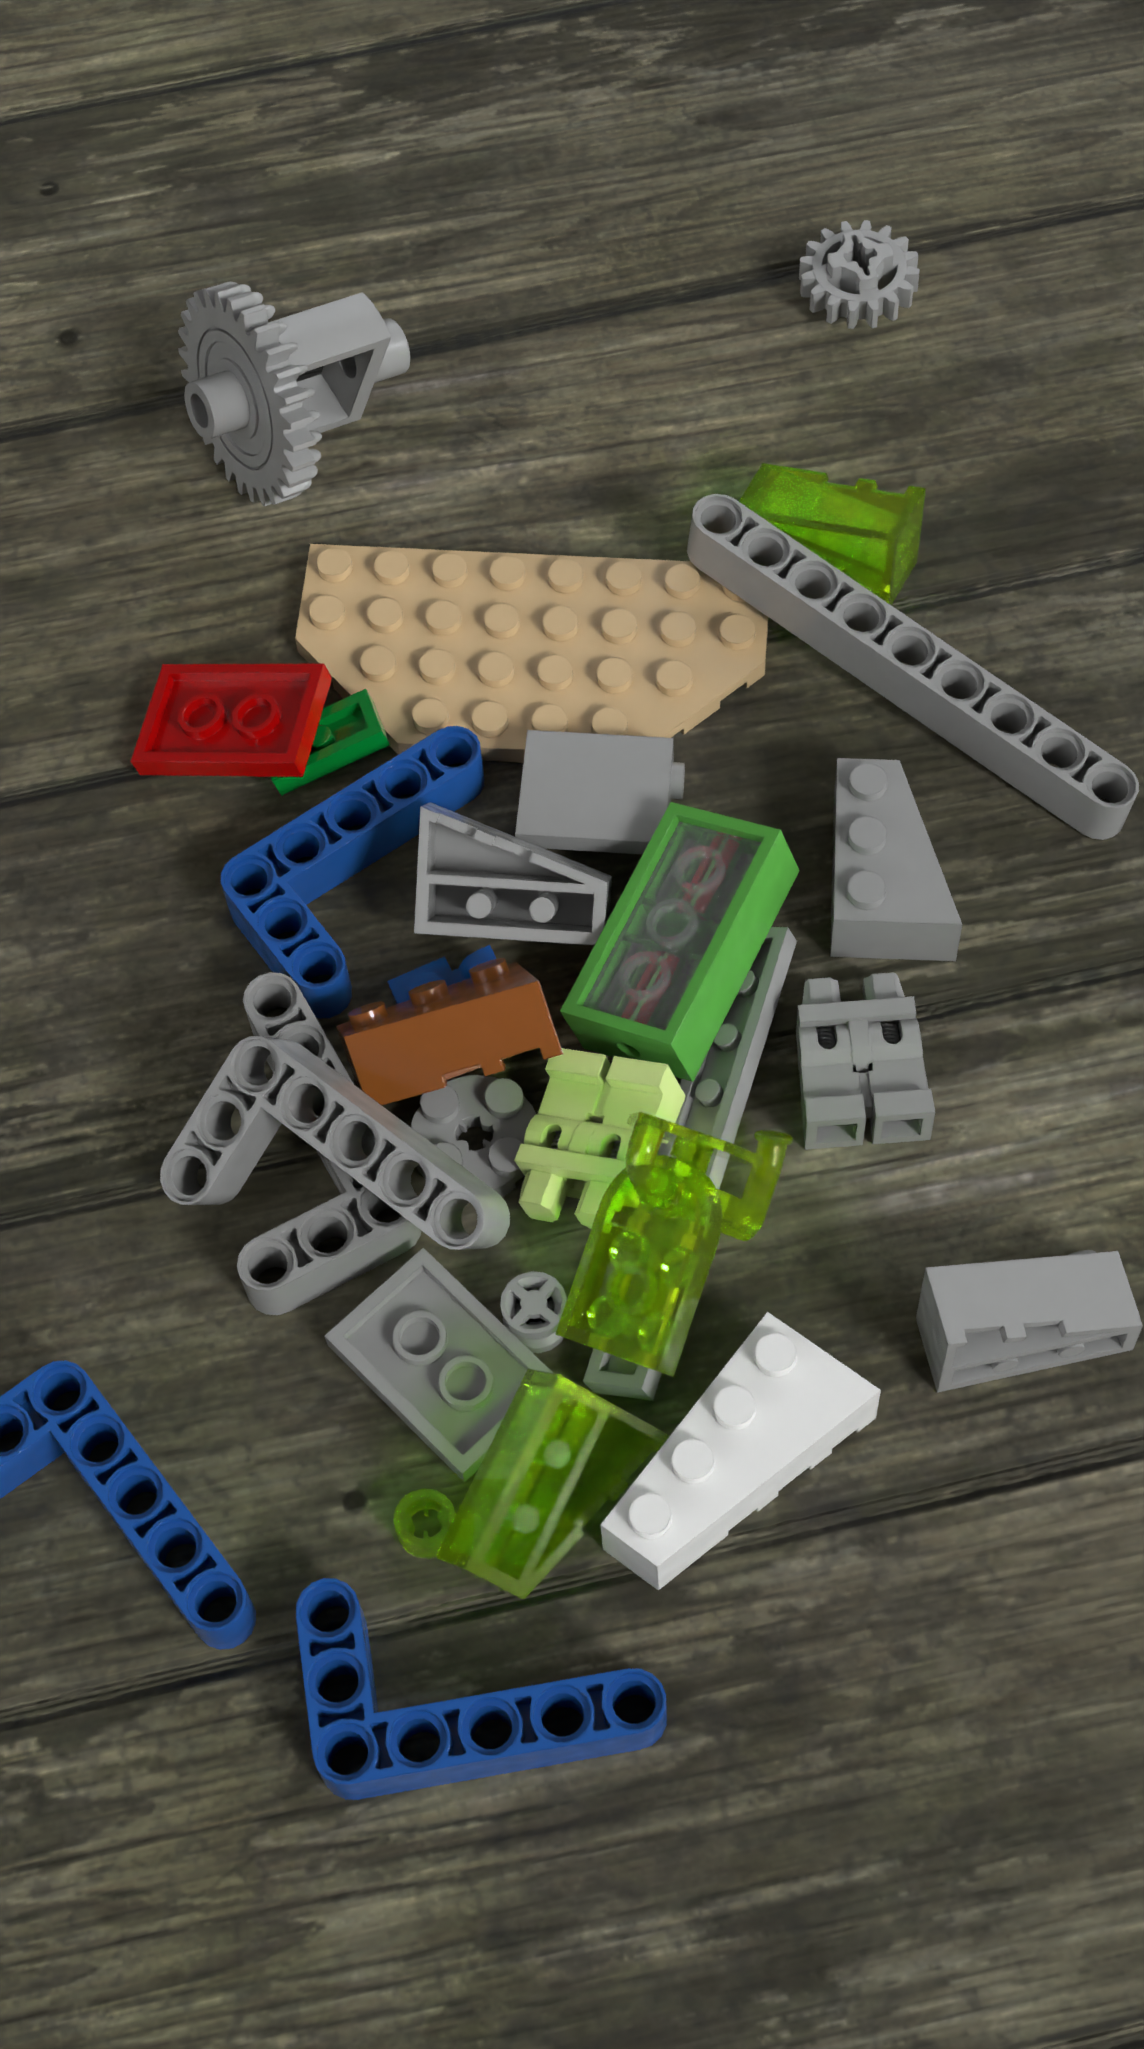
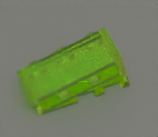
M762 463L739 502L892 606L917 563L926 488L908 486L906 492L900 494L876 490L878 488L876 480L859 478L855 486L828 482V475L824 472Z
M527 1369L435 1558L495 1589L525 1599L584 1535L581 1529L608 1500L615 1501L629 1486L626 1480L652 1452L657 1453L670 1435L560 1374Z

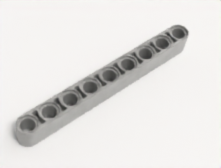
M712 494L697 501L692 512L687 554L690 561L698 569L1083 835L1092 839L1104 840L1114 837L1121 831L1139 792L1138 779L1128 766L736 499L727 495ZM998 729L1005 730L1009 733H1004ZM1048 763L1055 764V765L1059 766L1060 768L1053 767V766L1049 765ZM1099 798H1104L1110 801L1111 803L1104 802Z

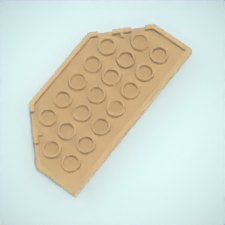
M310 544L295 641L298 653L308 663L325 664L332 676L334 689L343 699L363 689H367L375 703L390 746L398 755L437 730L447 726H460L476 734L481 746L482 761L524 763L527 730L671 738L679 731L683 735L720 709L721 700L742 685L748 688L765 675L769 617L698 569L691 561Z

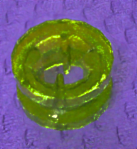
M422 1488L411 1491L400 1500L395 1509L393 1522L399 1542L408 1553L417 1558L430 1559L442 1555L452 1547L457 1538L458 1522L453 1504L446 1495L435 1489ZM429 1509L438 1511L437 1520L441 1531L435 1536L429 1537L428 1532L425 1530L423 1538L415 1537L413 1535L415 1527L411 1517L420 1510L424 1511L426 1517L429 1515Z

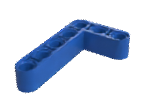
M447 726L437 730L237 854L225 864L221 872V885L234 923L273 973H282L292 978L298 985L316 1018H331L346 1009L352 998V986L346 960L340 947L306 905L417 836L420 825V806L431 802L455 812L474 800L481 793L484 787L481 746L476 734L469 729L460 726ZM456 763L464 764L459 767H447ZM404 794H413V795H414V796H412V797H410V798H407V799H398V798H397V797L402 796V795H404ZM352 826H364L363 828L356 831L347 830ZM303 857H313V859L308 862L295 863L298 859H301ZM252 889H263L262 891L254 895H243L245 892ZM284 932H297L294 936L288 939L276 938L279 934H282ZM319 975L332 976L323 983L313 984L309 982Z
M66 1360L53 1361L41 1367L0 1396V1439L10 1432H23L22 1439L15 1448L7 1452H0V1499L64 1453L198 1637L208 1646L219 1650L232 1649L244 1643L252 1634L256 1624V1610L243 1583L87 1373L75 1363ZM70 1391L80 1392L78 1401L72 1407L64 1411L52 1410L55 1400L60 1395ZM106 1441L118 1442L116 1452L109 1459L103 1462L89 1461L91 1451L97 1445ZM142 1492L157 1494L154 1505L148 1511L136 1515L126 1513L129 1502L136 1495ZM180 1544L196 1546L195 1555L188 1564L179 1568L165 1566L167 1554L174 1547ZM227 1596L236 1599L237 1604L234 1612L227 1619L221 1622L204 1620L206 1607L213 1600Z
M323 1578L312 1582L306 1587L296 1604V1622L313 1759L325 1785L334 1795L345 1800L371 1798L641 1750L652 1746L661 1738L667 1725L666 1693L662 1683L650 1672L631 1668L379 1712L367 1622L355 1591L343 1581L334 1578ZM331 1606H341L349 1610V1617L340 1629L333 1632H322L314 1628L317 1616L324 1609ZM351 1675L358 1679V1687L348 1700L333 1703L323 1699V1690L333 1677ZM630 1695H640L647 1698L654 1705L655 1709L646 1721L639 1724H629L622 1721L615 1714L617 1704L623 1698ZM561 1707L572 1708L578 1711L584 1718L581 1727L574 1734L566 1737L555 1736L544 1728L547 1716L553 1710ZM489 1720H501L512 1728L509 1740L503 1746L496 1749H484L477 1746L473 1741L477 1728ZM420 1732H429L440 1739V1746L437 1752L426 1761L412 1762L403 1756V1747L412 1735ZM348 1745H360L368 1750L367 1760L358 1772L350 1775H340L332 1771V1760L341 1748Z

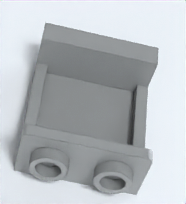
M527 730L515 837L544 849L643 854L671 799H683L685 763L674 762V738Z

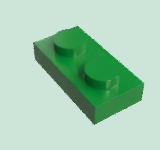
M363 689L323 708L303 777H271L281 796L390 745L375 703L367 689Z

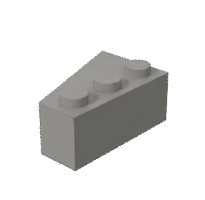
M837 758L833 812L830 957L956 961L962 922L900 760Z
M431 802L420 806L414 933L583 945L596 944L610 917L611 875Z
M1082 1250L1065 1256L926 1267L916 1314L917 1325L937 1393L1131 1351L1134 1349L1143 1326L1118 1251L1096 1253L1093 1250Z

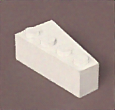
M767 1312L602 1522L603 1550L654 1588L660 1590L728 1536V1531L753 1511H760L776 1498L778 1491L807 1468L810 1470L829 1456L832 1453V1449L854 1431L858 1433L872 1422L877 1415L881 1390Z

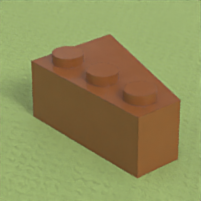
M499 958L474 966L469 970L471 978L447 986L445 980H436L417 986L408 992L410 1000L386 1008L385 1003L379 1001L352 1010L348 1013L350 1021L338 1025L336 1028L357 1087L380 1105H385L445 1088L447 1086L446 1080L481 1067L485 1076L505 1071L506 1067L503 1059L536 1048H540L543 1059L562 1055V1048L539 980L518 963L514 962L507 965L505 958Z

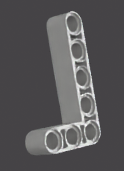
M269 972L259 975L252 980L244 991L243 1003L253 1036L293 1040L301 1044L353 1084L301 990L292 978L282 973ZM280 1007L288 1009L280 1016H264L268 1011L274 1008ZM271 1053L266 1061L274 1073L275 1060ZM320 1089L314 1096L312 1107L317 1118L320 1117L318 1115L324 1110L325 1099ZM369 1126L361 1138V1146L366 1156L372 1153L375 1146V1137ZM317 1151L341 1195L252 1239L244 1245L238 1255L237 1269L249 1302L254 1308L266 1315H281L407 1252L417 1243L421 1236V1230L403 1216L390 1223L375 1220L381 1211L392 1207ZM336 1237L346 1240L344 1245L335 1252L321 1253L316 1250L318 1245L325 1239ZM279 1267L287 1270L284 1276L277 1282L264 1284L256 1281L259 1275L266 1269Z
M249 1036L239 1041L230 1052L168 1152L160 1170V1182L163 1190L172 1201L180 1205L224 1204L231 1201L239 1193L279 1127L283 1124L434 1241L448 1249L464 1250L492 1247L506 1236L510 1226V1212L507 1203L496 1191L301 1044L290 1039ZM272 1053L275 1060V1071L272 1078L268 1081L264 1072V1065L267 1057ZM320 1089L323 1093L325 1104L322 1115L317 1118L312 1107L314 1096ZM237 1108L241 1116V1125L238 1133L235 1135L231 1128V1117ZM369 1126L375 1137V1146L372 1153L367 1157L361 1146V1138ZM201 1163L205 1165L207 1171V1180L203 1188L200 1187L197 1179ZM418 1164L423 1168L426 1176L425 1187L419 1196L413 1191L411 1185V1175ZM469 1202L477 1213V1225L471 1235L464 1230L461 1222L463 1209Z

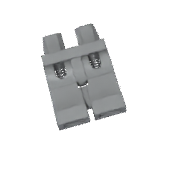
M896 973L871 974L869 977L864 978L862 987L864 1000L841 1002L838 980H834L831 977L808 979L805 981L802 1005H798L796 1025L805 1150L863 1145L865 1123L868 1117L872 1144L931 1139L935 1107L932 1090L928 1088L921 1033L916 1018L914 996L905 997Z

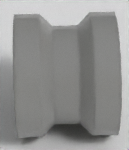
M534 1271L520 1274L508 1282L502 1292L500 1302L503 1325L532 1353L550 1351L559 1345L568 1333L570 1321L567 1309L568 1301L563 1286L556 1278L544 1272ZM530 1318H541L545 1321L544 1323L540 1321L536 1323L530 1322L529 1324H526V1322Z

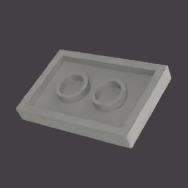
M424 1248L416 1253L325 1335L327 1345L463 1482L468 1480L563 1391L562 1381Z

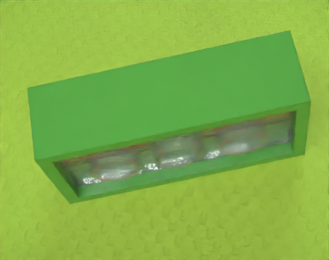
M670 802L560 1010L584 1049L610 1057L617 1056L668 1064L675 1077L694 1081L800 871L780 829Z

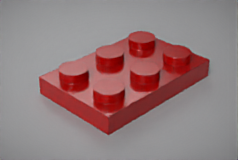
M324 663L162 664L130 762L140 775L303 777L332 676Z

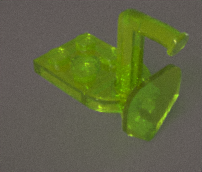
M643 1112L630 1114L627 1124L634 1128L626 1151V1168L614 1178L602 1197L555 1334L652 1370L674 1376L718 1246L720 1235L724 1234L740 1241H748L761 1229L782 1170L787 1145L793 1142V1137L789 1134L771 1130L756 1131L754 1138L758 1141L756 1153H753L733 1143ZM662 1139L674 1143L670 1153L672 1156L657 1155ZM712 1155L752 1166L741 1199L716 1189L711 1179L706 1175Z

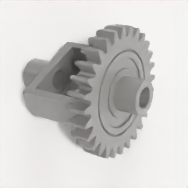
M224 282L195 291L193 293L194 297L186 300L188 310L181 312L185 326L179 328L178 333L186 346L178 348L179 355L188 365L187 369L181 370V374L189 382L185 387L184 399L190 421L197 433L203 437L205 445L213 443L216 465L225 462L226 479L229 482L236 480L238 492L241 495L248 493L251 502L261 501L262 506L275 505L295 498L308 489L312 483L311 478L315 477L318 472L314 464L321 458L320 451L309 449L308 447L316 445L321 440L322 432L360 420L374 383L406 373L410 366V349L403 330L393 319H383L375 305L363 292L268 322V319L274 315L275 308L272 305H261L263 301L261 293L251 292L250 287L246 284ZM324 366L321 374L296 382L298 377L305 372Z

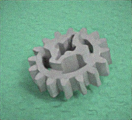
M864 220L859 230H853L847 221L841 222V233L834 234L827 228L821 230L820 243L808 241L806 244V256L800 258L801 297H810L809 310L814 313L826 309V322L830 324L839 317L847 318L848 329H854L860 319H866L867 324L871 328H876L878 316L884 315L892 321L898 318L899 306L910 308L913 292L918 291L920 269L917 268L918 253L916 251H908L909 239L903 236L892 240V227L888 225L879 232L871 231V223L868 220Z

